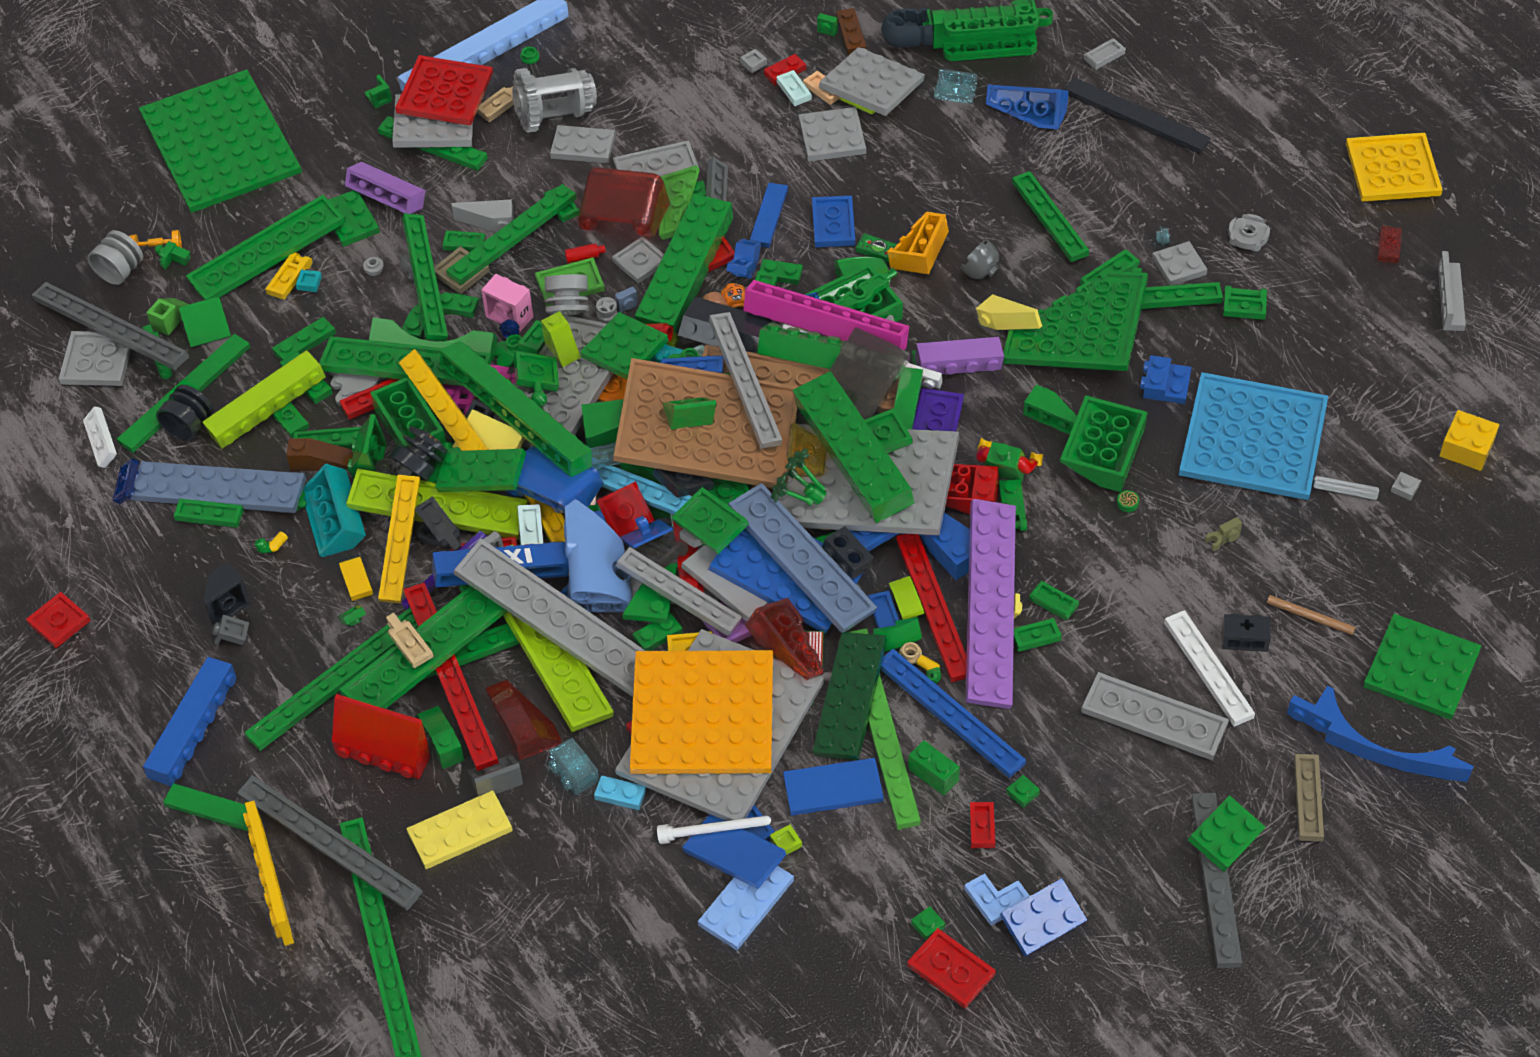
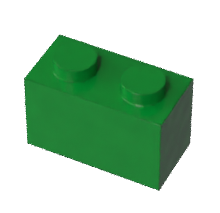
M925 740L909 754L908 770L943 796L959 782L960 766Z

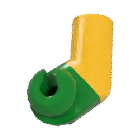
M280 531L272 541L266 542L264 538H259L255 542V547L262 554L276 552L288 537Z
M921 655L916 664L926 670V676L935 684L938 683L941 679L940 665Z

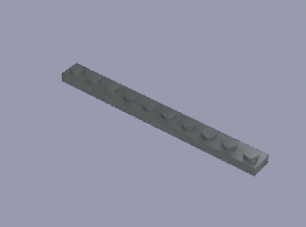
M47 282L32 294L35 301L173 370H176L189 358L187 351Z
M252 775L237 792L245 801H255L256 807L405 910L408 911L423 893L418 886Z

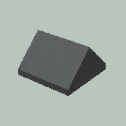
M511 754L499 758V763L479 771L475 767L467 770L478 797L492 790L495 794L523 784L519 763Z

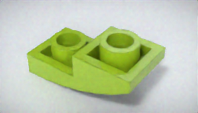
M910 576L889 583L902 619L914 618L924 614L922 604Z

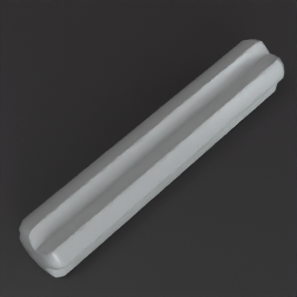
M1318 475L1315 476L1313 487L1317 489L1376 500L1379 494L1378 487Z

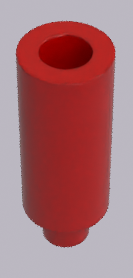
M596 243L564 250L567 264L589 258H599V254L606 253L605 245L597 246Z

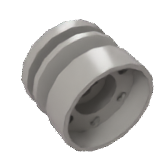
M112 230L101 240V244L97 245L89 253L87 259L89 265L99 277L111 284L119 285L130 275V271L134 270L141 263L143 253L138 244L128 235Z
M553 275L544 277L545 292L554 293V297L547 298L545 301L548 304H555V306L546 307L547 314H555L560 311L563 316H575L589 312L588 305H579V303L588 302V297L579 296V292L588 290L586 275Z

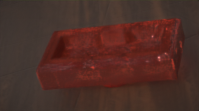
M1381 226L1378 251L1379 261L1399 262L1402 228Z

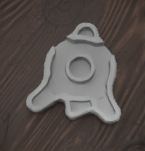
M328 372L333 377L330 383L331 388L334 390L341 389L335 397L338 405H340L339 400L375 386L385 379L383 377Z

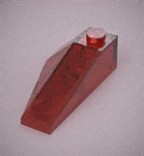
M788 598L756 608L745 626L760 645L767 650H773L774 656L805 680H810L824 674V669L816 650L811 648L808 641L810 639L809 633L804 631L801 624L803 622L802 616Z
M508 680L486 687L489 698L519 760L562 744V740L553 722Z

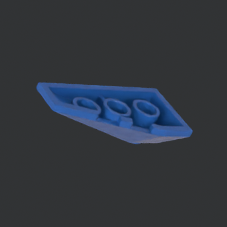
M988 85L986 104L1038 128L1059 129L1067 111L1069 91Z

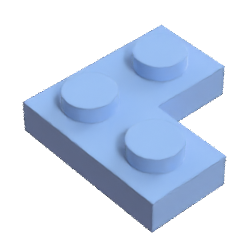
M985 874L964 885V890L991 926L1002 920L1001 912L1030 896L1019 881L997 891Z

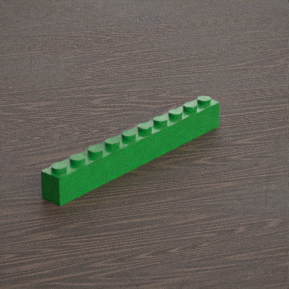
M459 340L440 349V366L569 477H573L592 467V450L587 445L583 444L574 434L565 429L561 423H558L548 412L540 408L535 401L527 397L522 390L515 387L509 379L502 376L469 346Z

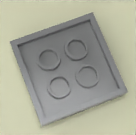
M856 107L799 114V123L808 162L866 154V145Z
M71 331L59 375V382L65 385L122 386L131 348L99 332Z

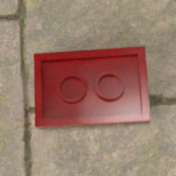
M939 928L907 961V967L964 1009L996 975L994 968Z

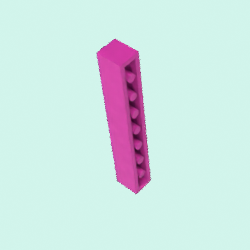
M753 280L745 290L744 311L753 315L766 317L773 321L809 330L810 332H817L826 336H837L840 340L846 341L849 344L866 347L869 350H876L889 356L900 357L907 347L908 325Z

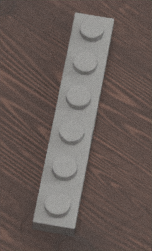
M631 547L617 561L616 567L727 636H730L741 622L742 616Z

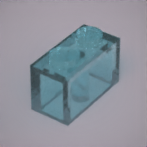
M573 738L568 739L549 751L550 761L548 763L551 770L555 774L559 773L567 790L571 789L575 795L580 794L599 782L598 769Z

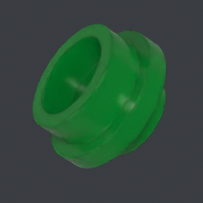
M525 47L520 54L521 61L525 64L536 63L539 60V52L534 47Z

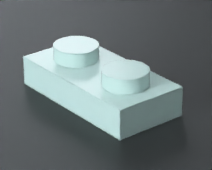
M794 70L777 76L778 85L794 106L812 100L810 91Z
M540 504L518 506L520 545L543 544Z

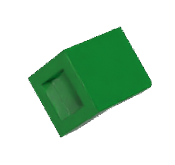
M380 75L376 76L377 87L365 92L366 98L375 109L392 101L390 87Z

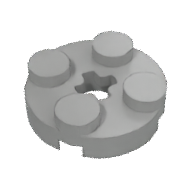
M1244 214L1242 218L1237 220L1234 218L1230 222L1228 230L1231 245L1252 251H1259L1267 243L1270 234L1269 225L1267 227L1265 220L1253 214Z

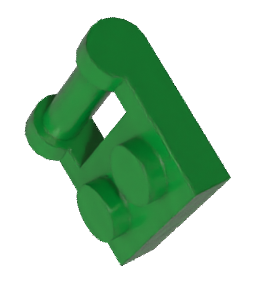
M1225 285L1223 316L1265 320L1267 289H1239Z

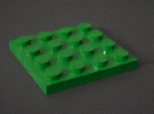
M1393 614L1363 687L1452 720L1482 645Z

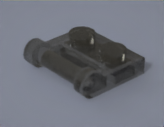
M662 535L632 549L665 568L679 555H686L689 547L684 542H676Z

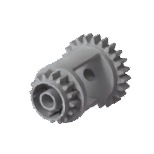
M527 68L514 71L513 104L521 126H523V130L527 133L539 130L538 126H540L539 123L542 122L543 118L568 114L581 117L584 115V112H590L596 106L597 94L595 83L591 74L585 73V70L577 71L575 68H570L564 74L539 78L530 75V71ZM567 92L565 97L542 100L541 98L542 95Z

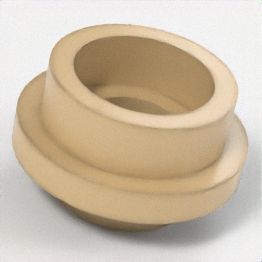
M908 642L901 647L899 654L911 664H915L922 655V650L916 643Z

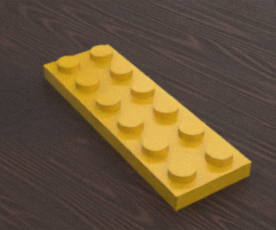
M255 801L245 803L247 812L243 813L244 820L249 830L248 835L254 849L253 854L259 868V877L264 887V896L270 910L269 915L277 939L282 937L284 945L287 946L294 943L264 827Z

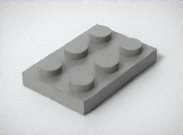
M557 125L550 152L551 159L609 164L615 140V130Z

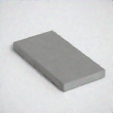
M689 141L613 157V163L623 190L659 182L663 175L694 165L698 166Z
M706 545L702 546L682 563L681 568L734 612L742 616L745 621L749 622L767 607L769 603L708 570L717 554Z

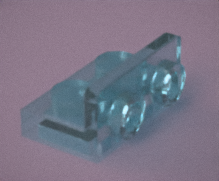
M939 69L934 98L972 104L977 88V74Z

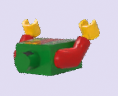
M983 438L980 439L976 459L980 463H985L984 466H998L1000 478L1021 480L1022 483L1024 474H1029L1037 466H1042L1043 454L1031 452L1030 459L1028 460L1020 448L986 441Z

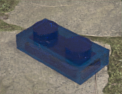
M131 458L120 467L113 502L120 505L132 497V494L135 492L133 488L135 478L139 474L137 470L139 461Z

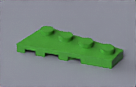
M697 165L661 176L659 236L662 240L673 237L690 203L700 171Z

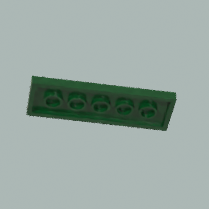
M841 633L814 743V756L859 760L887 643L886 635Z

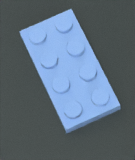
M777 866L759 889L733 878L698 920V926L733 949L738 950L792 884L794 876Z

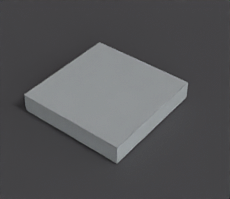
M642 236L613 255L612 262L634 281L640 283L656 272L664 254Z

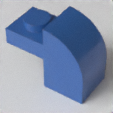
M746 239L739 240L736 243L734 259L728 262L727 271L732 272L731 274L751 279L758 264L761 243Z

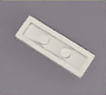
M94 406L83 419L97 464L99 467L106 468L117 453L102 409Z

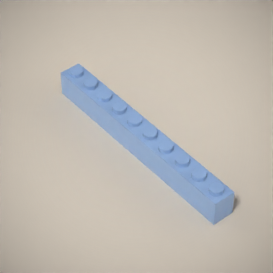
M536 0L434 56V58L483 65L568 18L567 2L564 0ZM412 69L398 76L401 91H403Z

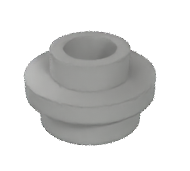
M378 257L368 258L363 263L364 271L370 276L379 275L384 267L383 261Z

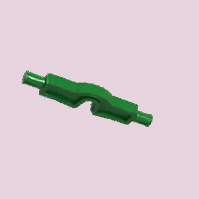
M891 268L885 274L877 273L859 284L858 291L861 293V296L849 291L834 302V304L850 309H859L867 306L874 299V295L889 286V280L897 276L896 270Z

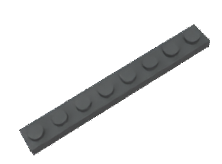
M1216 793L1192 794L1191 801L1196 829L1218 808ZM1199 851L1216 967H1241L1242 958L1228 869L1223 872Z

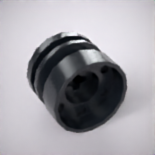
M179 385L169 396L168 401L164 402L159 408L156 418L161 427L175 438L182 441H191L201 430V426L204 425L203 421L213 415L214 409L209 399L200 391L188 385Z
M410 425L408 431L415 437L412 439L404 434L403 438L409 443V446L406 448L397 444L390 457L428 481L435 472V468L429 463L430 460L441 463L442 459L435 454L436 451L446 455L448 450L437 438L425 430Z

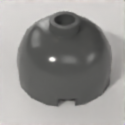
M985 239V242H981L966 258L968 260L966 265L962 263L959 268L973 279H983L987 275L992 277L998 270L996 267L999 261L998 250L988 239Z

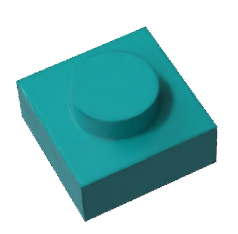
M301 270L296 283L297 290L317 292L322 279L321 272Z

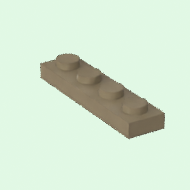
M1295 754L1294 768L1299 841L1323 842L1324 827L1319 755Z

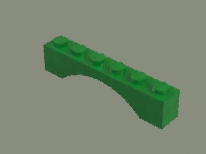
M372 318L369 336L370 341L444 348L461 340L475 352L491 353L492 361L495 358L498 339L492 332L473 330L454 340L443 342L427 341L408 334L393 320Z

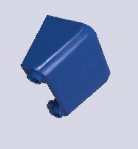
M531 446L525 451L526 456L516 490L505 491L509 496L518 498V496L522 497L524 494L551 506L556 513H565V506L575 499L589 507L604 482L599 476V471L593 467L573 477H569L537 448Z

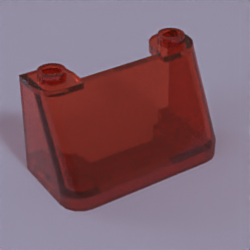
M592 168L587 176L578 217L580 229L594 230L598 225V220L632 223L633 229L638 235L654 237L670 204L663 179L655 173Z

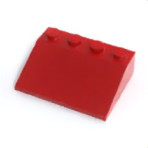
M336 694L332 743L335 753L342 758L358 760L364 765L371 764L387 772L400 773L406 778L420 779L431 758L422 720Z

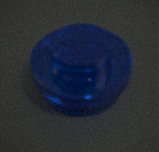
M511 319L505 320L499 327L502 335L506 338L515 334L519 335L520 333L519 324Z

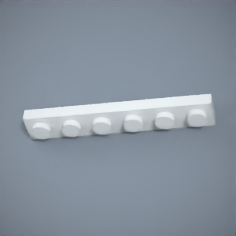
M1184 610L1165 618L1164 624L1232 725L1235 727L1254 719V711L1186 611Z

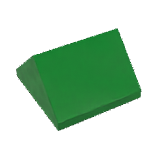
M698 397L663 402L670 428L678 429L713 424L716 400Z

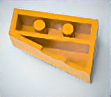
M926 212L911 227V231L906 236H902L894 248H890L887 251L890 268L929 274L949 232L946 214Z

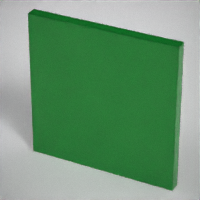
M219 296L179 307L190 347L231 336Z

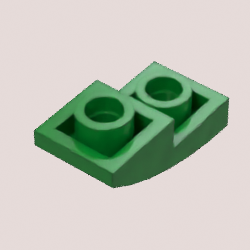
M918 617L897 620L894 626L873 629V634L886 635L885 651L897 649L908 642L914 643L922 639Z

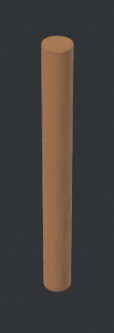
M1272 595L1267 600V604L1347 634H1354L1355 626Z

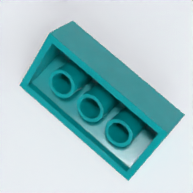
M325 464L303 488L306 511L318 553L321 557L353 549L366 536L359 511L350 509L346 504L351 490L347 471L329 464Z

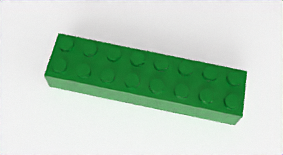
M693 194L635 314V320L644 324L667 323L673 327L672 340H676L683 315L694 297L697 296L709 271L710 262L713 261L716 250L718 251L721 239L723 236L725 237L733 220L731 202Z
M831 371L793 389L796 406L875 523L915 504L912 488Z

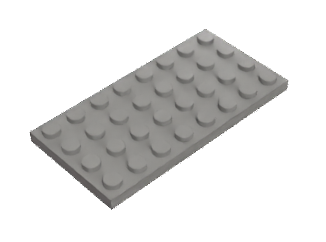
M564 315L571 328L579 354L607 325V323ZM546 344L539 353V355L555 357ZM582 357L565 367H562L557 360L559 388L557 392L543 390L548 398L547 406L550 416L574 435H576L583 423L581 405L595 403L614 374ZM532 387L530 391L531 393H534V388ZM525 439L521 447L529 449L533 445Z

